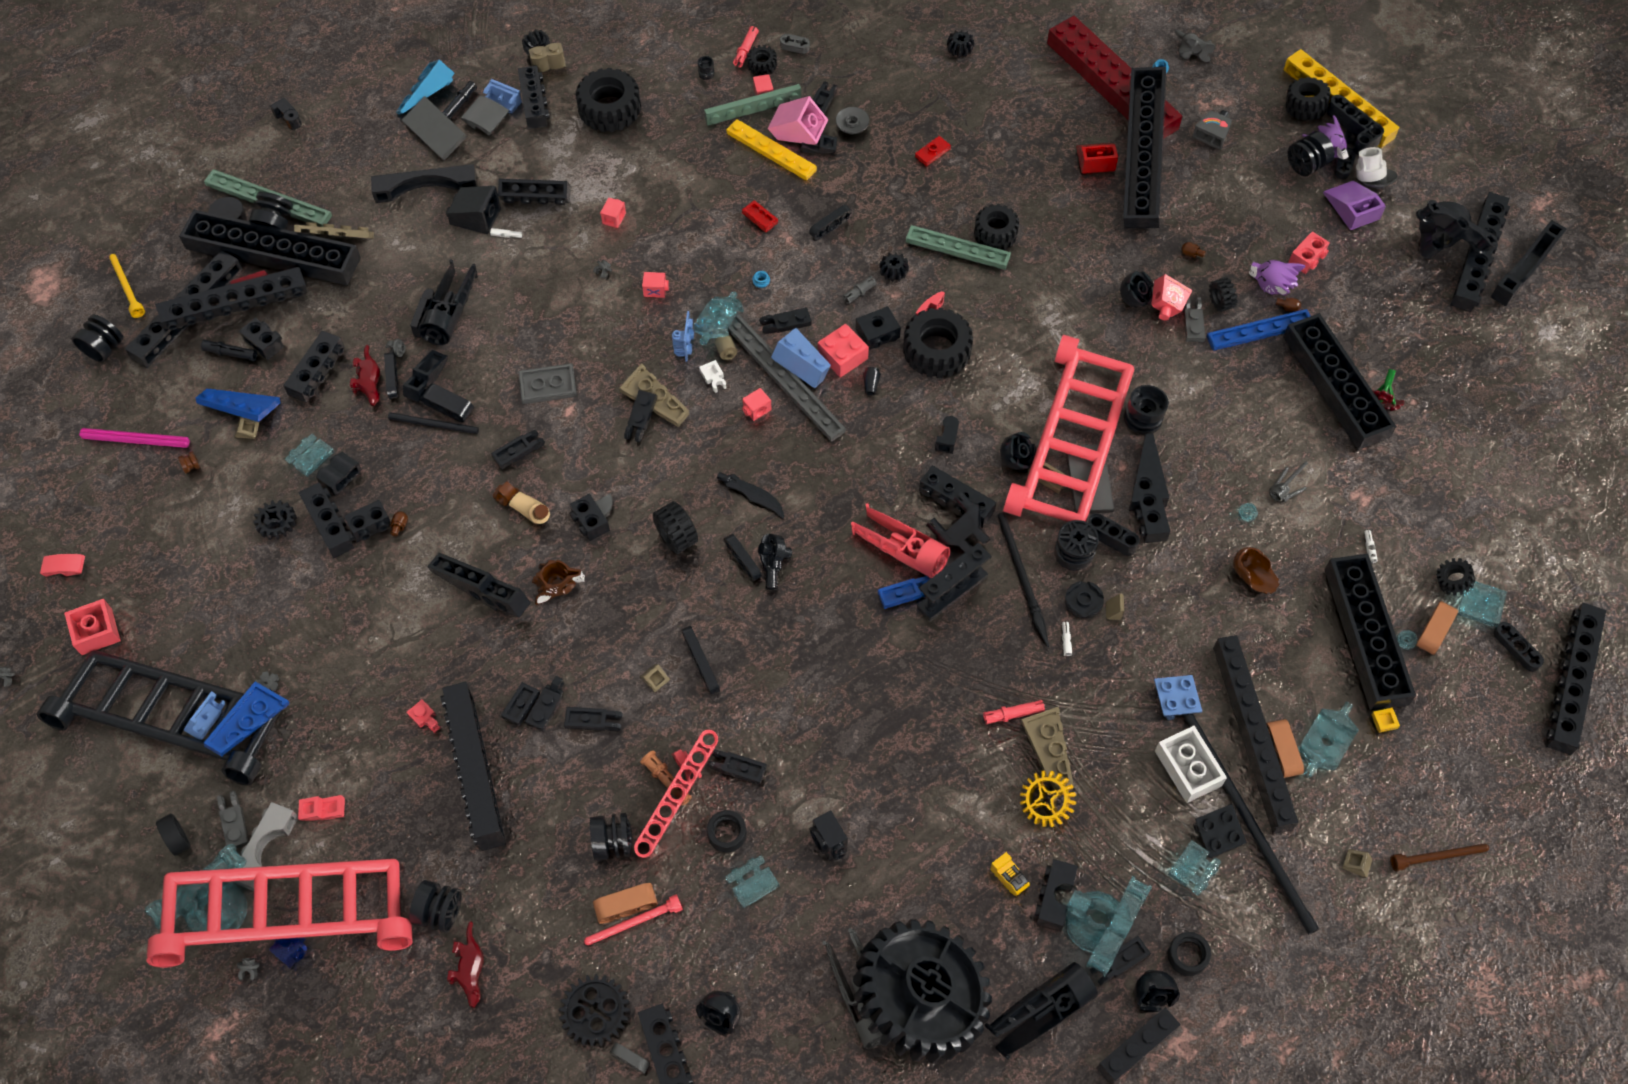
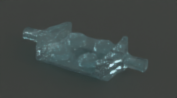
M731 291L730 295L724 298L714 296L694 323L695 332L702 335L700 339L702 345H706L710 338L728 336V327L739 311L743 313V305L738 299H735L738 296L735 291Z
M1345 702L1341 711L1322 709L1302 741L1299 751L1309 762L1308 767L1304 771L1305 775L1310 771L1308 777H1312L1318 768L1336 770L1355 735L1358 733L1359 729L1348 717L1349 712L1353 708L1352 704L1347 708L1350 702ZM1322 738H1329L1332 745L1326 746L1323 744Z

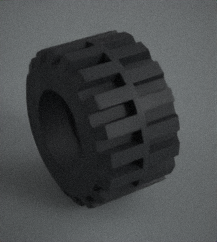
M1306 77L1293 81L1287 90L1285 104L1287 113L1303 121H1311L1324 116L1329 105L1330 87H1328L1327 83H1323L1322 80H1317V78Z
M990 204L989 207H983V210L978 212L975 221L974 237L977 243L1003 250L1013 246V243L1016 242L1019 228L1017 213H1013L1014 210L1012 208L1008 209L1006 205L1000 206V204L994 206ZM997 226L1001 227L1002 229H994L992 227Z
M672 501L653 512V521L658 533L674 553L679 554L698 542V534L692 520L677 502Z

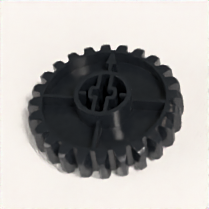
M910 919L906 925L898 921L893 923L890 928L881 929L865 945L863 954L856 962L858 972L853 976V983L860 987L854 994V999L858 1003L865 1004L859 1011L860 1017L863 1019L871 1018L872 1023L869 1025L868 1030L871 1034L879 1031L883 1034L880 1043L884 1047L893 1042L897 1055L902 1056L909 1050L911 1059L919 1062L924 1056L930 1063H936L941 1058L950 1060L959 1052L966 1051L984 1031L983 1025L990 1017L987 1007L992 1003V996L985 992L991 985L990 979L980 976V972L985 969L983 962L973 961L972 957L976 954L973 947L967 949L962 947L963 937L957 935L952 939L949 937L950 930L946 926L936 931L933 921L927 920L921 927L918 920Z

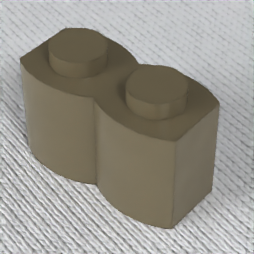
M551 43L545 47L537 46L529 49L532 66L537 65L538 72L560 69L566 66L561 43Z

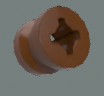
M193 451L189 452L186 456L181 455L178 457L186 474L190 473L192 469L201 468Z

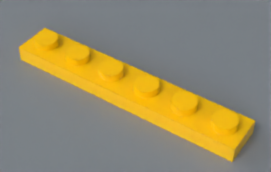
M738 119L726 129L727 134L806 181L817 171L816 165Z

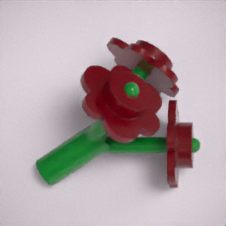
M1392 369L1388 370L1384 384L1378 390L1372 391L1381 404L1385 405L1383 406L1385 409L1396 411L1404 405V400H1395L1391 385L1396 370Z

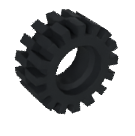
M758 45V48L754 46L753 50L750 49L747 54L749 71L751 70V73H755L757 76L759 73L761 75L765 73L768 75L769 72L773 73L777 66L775 50H771L770 46L766 48V45H763V47ZM759 59H766L767 61H765V62H759V61H757V60H759Z
M1228 277L1212 281L1209 284L1211 302L1214 303L1217 311L1223 312L1237 306L1236 288H1233L1234 284L1231 283Z
M1451 558L1452 562L1446 560V565L1441 563L1440 568L1437 569L1436 576L1439 587H1441L1443 592L1446 591L1448 595L1452 592L1453 596H1457V592L1463 595L1464 590L1468 593L1470 591L1469 587H1474V570L1472 565L1468 564V561L1465 560L1463 562L1461 558H1458V561H1456L1455 558ZM1454 573L1464 575L1463 578L1457 581L1448 579Z

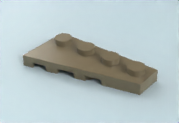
M306 222V225H294V232L374 239V232L368 231L367 227H358V230H351V226L341 225L339 229L334 228V224H323V227H317V223Z
M642 363L620 387V392L634 401L639 390L656 394L657 400L653 412L677 427L689 416V410L675 396H672L668 389L661 385Z
M1059 706L1022 719L1021 724L1042 770L1047 773V777L1050 771H1054V778L1060 773L1062 774L1061 781L1064 778L1069 779L1066 786L1074 785L1067 757V747L1064 741ZM1048 782L1052 791L1061 789L1058 784Z

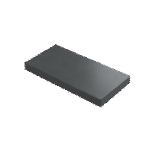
M425 96L402 119L443 160L467 137Z
M1099 444L1079 446L1097 451ZM1066 454L1070 477L1087 482L1093 462ZM1106 461L1089 514L1114 511ZM1072 489L1075 513H1077L1083 492Z

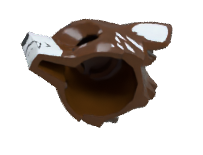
M548 560L547 563L539 564V569L541 570L532 579V583L540 587L535 604H542L556 596L568 594L573 590L576 583L585 581V575L581 569L570 568L560 560Z

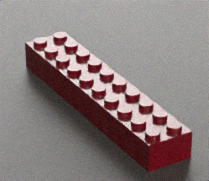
M1075 15L1049 29L1047 44L1129 121L1131 67ZM1166 100L1164 138L1179 130L1182 115Z

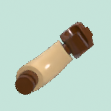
M508 481L495 489L493 498L502 506H507L509 503V506L535 524H543L549 519L550 512L546 505L519 492L520 490L513 487Z

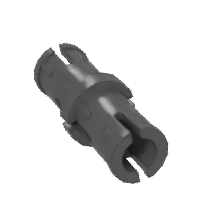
M869 276L860 284L856 283L854 288L842 295L844 301L848 300L846 303L849 305L858 297H863L865 292L877 285L876 280H871L873 277Z

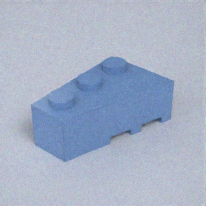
M797 328L778 341L771 356L773 360L813 388H816L823 382L831 366Z

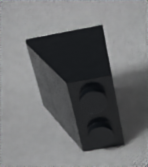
M496 186L460 188L458 193L454 195L451 206L446 211L449 224L488 235L501 210Z

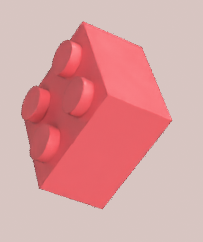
M844 324L818 342V352L831 364L830 368L840 378L868 359V345L847 324Z
M104 599L65 612L72 645L81 655L121 641L113 610Z

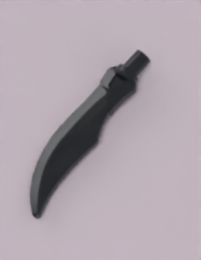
M722 472L718 473L717 479L723 481L727 488L743 493L749 501L770 509L780 518L784 519V512L780 503L769 492L739 479L735 474L726 475Z

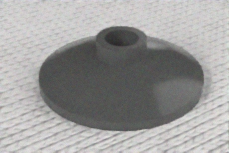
M847 107L837 114L836 124L845 133L857 134L868 127L869 116L861 108Z
M1387 169V175L1383 179L1374 182L1362 181V183L1369 187L1382 189L1393 184L1398 179V174L1393 170Z

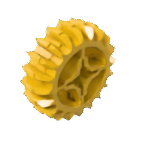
M1041 771L1042 778L1035 773V781L1028 778L1027 781L1031 785L1029 787L1027 785L1022 786V788L1027 790V793H1020V796L1026 797V800L1020 801V804L1027 805L1022 811L1024 813L1030 812L1027 817L1029 820L1035 817L1034 824L1038 825L1042 820L1043 827L1047 826L1048 821L1051 827H1055V820L1058 824H1063L1061 817L1063 816V818L1068 820L1069 816L1066 812H1074L1072 808H1069L1070 804L1076 805V801L1070 800L1071 797L1076 796V793H1069L1074 786L1072 784L1066 786L1069 779L1064 778L1061 781L1062 774L1060 773L1054 778V771H1050L1048 777L1046 771ZM1054 782L1061 789L1049 791L1044 783ZM1039 787L1040 796L1033 803V793ZM1046 793L1050 796L1054 795L1050 799L1051 805H1049L1048 802L1043 803L1046 799ZM1064 795L1063 806L1058 811L1057 800ZM1047 806L1053 815L1042 816L1036 809Z

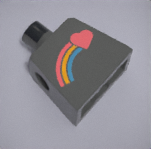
M1221 110L1220 113L1210 111L1196 124L1192 137L1221 150L1232 120L1228 118L1229 113L1225 110Z

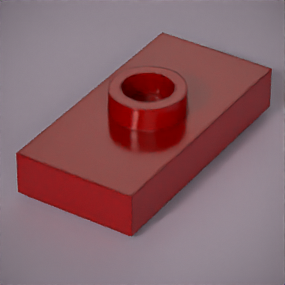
M938 136L917 151L915 158L927 167L949 151L951 145Z
M755 200L742 209V214L764 232H768L778 224V219Z

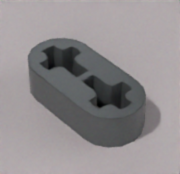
M784 34L780 37V47L786 51L805 54L810 50V41L805 37Z
M615 1042L609 1052L612 1056L642 1074H645L650 1066L647 1060L619 1043Z

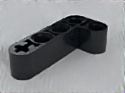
M1334 95L1330 100L1327 114L1331 118L1335 115L1338 123L1357 137L1353 147L1354 153L1359 155V151L1365 148L1377 147L1384 134V128L1345 97Z

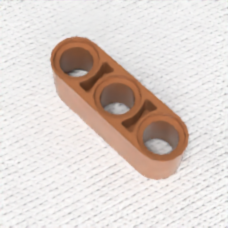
M1440 601L1416 646L1435 655L1459 610Z
M1286 719L1267 722L1266 725L1284 778L1302 775L1304 773V765L1289 722Z
M644 883L593 901L599 924L628 917L658 905L651 883Z

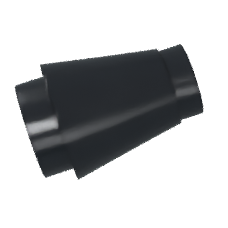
M867 367L865 372H863L866 395H876L881 377L880 370L876 367Z

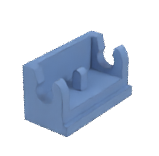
M493 79L490 80L483 91L484 94H487L485 97L504 106L509 110L508 113L511 114L514 113L522 102L519 90Z
M211 691L191 717L184 731L196 739L202 740L223 713L222 709L225 706V701H221L220 704L214 701L216 694Z

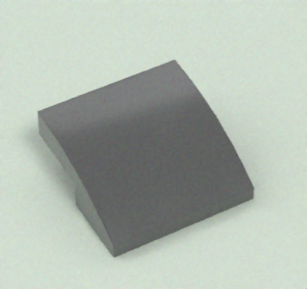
M480 95L461 117V120L474 129L478 127L490 136L507 116L509 110L499 103Z

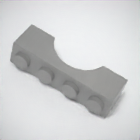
M271 802L269 807L264 810L262 820L253 829L248 845L243 847L241 857L232 869L263 867L261 863L263 849L271 840L281 836H289L298 820L296 813L293 810ZM254 880L234 882L239 886L254 891Z

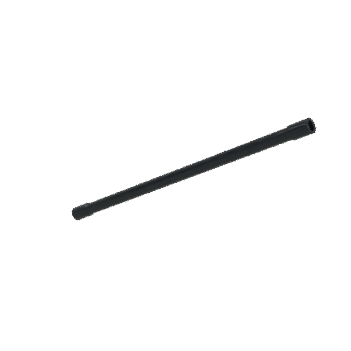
M1193 713L1182 714L1189 728L1195 726L1227 777L1223 784L1226 792L1297 912L1298 918L1307 934L1310 935L1318 931L1320 928L1305 907Z

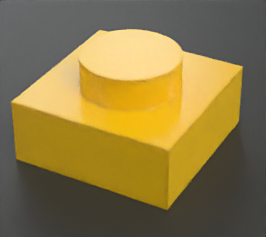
M1393 707L1374 711L1371 714L1378 733L1395 730L1400 727Z

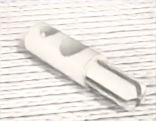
M491 228V236L522 238V232Z
M1366 530L1364 534L1367 554L1371 563H1376L1378 559L1370 530Z
M1063 622V655L1071 656L1072 644L1070 641L1069 623L1066 622L1065 626V622Z

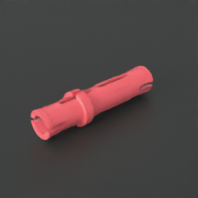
M754 26L749 27L742 45L737 49V55L733 64L737 67L738 62H740L738 68L743 66L747 54L759 33L756 27L752 32Z
M1042 700L1007 708L1003 706L994 711L983 712V718L986 725L1001 721L1005 723L1010 719L1044 712L1045 706Z

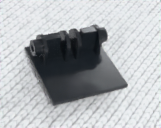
M1233 804L1195 819L1196 823L1193 824L1196 832H1200L1209 858L1247 843Z

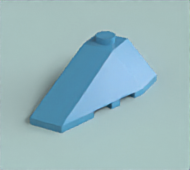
M441 60L429 62L418 77L419 81L410 89L412 94H408L404 98L396 113L406 112L424 96L427 98L445 85L448 86L453 81L452 76L455 73Z

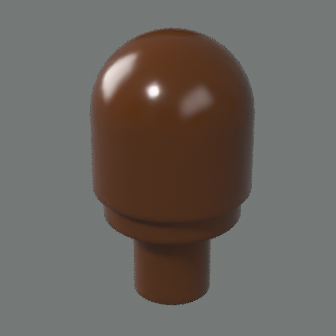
M1186 242L1182 245V253L1188 257L1196 258L1199 256L1204 258L1206 255V251L1201 250L1198 244Z
M1286 297L1285 300L1277 298L1275 304L1282 306L1283 310L1291 313L1301 309V302L1291 297Z
M398 511L393 515L390 522L392 528L390 534L392 536H398L399 531L405 529L408 522V516L405 512Z

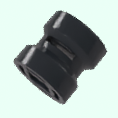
M709 56L700 57L697 62L698 75L703 80H709L715 74L714 61Z

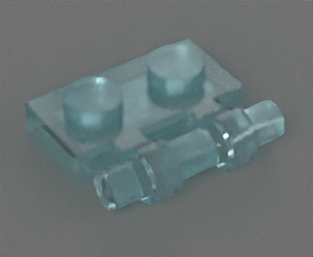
M311 434L308 438L305 437L296 449H292L285 458L287 463H292L306 477L313 473L334 453L333 448L320 438L313 443L317 439L314 434Z
M1191 840L1168 875L1185 887L1192 881L1195 884L1192 892L1199 896L1202 890H1206L1210 878L1218 872L1221 861L1213 858L1209 862L1205 859L1209 851ZM1200 866L1205 869L1201 877L1196 874Z
M762 855L755 859H749L747 864L740 868H734L731 870L732 873L725 876L728 884L735 880L739 884L732 888L743 908L780 887L769 867L762 871L760 870L759 866L765 863ZM753 871L755 875L744 880L742 876Z

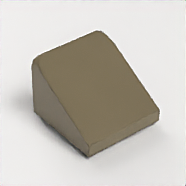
M240 417L234 437L255 439L259 422Z
M1118 594L1106 602V618L1109 620H1121L1124 613V595Z
M654 664L640 676L654 692L670 680L659 664Z
M1348 849L1343 869L1362 877H1368L1372 858L1368 852Z

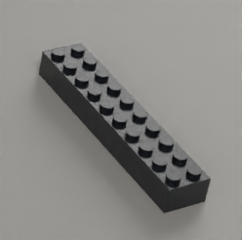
M1166 67L1131 68L1123 215L1124 229L1159 228Z
M195 209L192 211L179 235L187 250L214 256L222 250L237 258L240 262L281 271L299 267L303 276L343 285L349 284L361 259L356 245Z

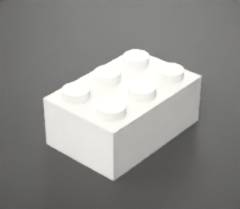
M1195 726L1160 741L1155 749V753L1186 803L1222 787L1227 779Z

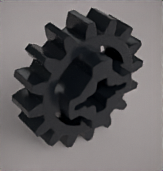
M271 500L270 505L264 503L265 507L263 509L258 508L260 513L254 514L256 520L253 523L256 526L257 532L263 538L267 536L269 540L273 536L277 540H279L280 535L286 537L287 531H293L291 526H296L294 520L297 519L293 507H290L288 502L283 504L282 500H279L278 503Z

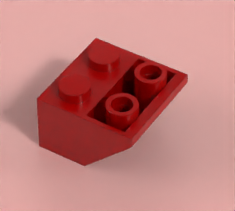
M1115 144L1076 145L1082 174L1116 170L1118 154Z

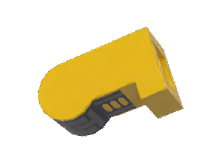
M1007 852L992 862L990 870L1014 896L1019 895L1030 886L1027 878L1019 871Z

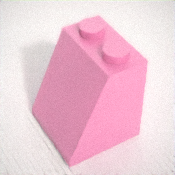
M807 96L780 104L768 130L779 141L803 142L815 145L818 143L828 119L811 97Z

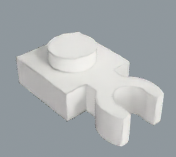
M716 360L699 367L706 383H712L715 393L718 392L717 385H722L726 389V381L722 379L724 378L723 372Z

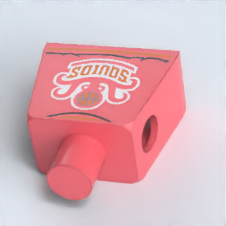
M1166 274L1156 279L1153 286L1152 306L1160 311L1159 318L1167 321L1170 317L1180 313L1192 290Z

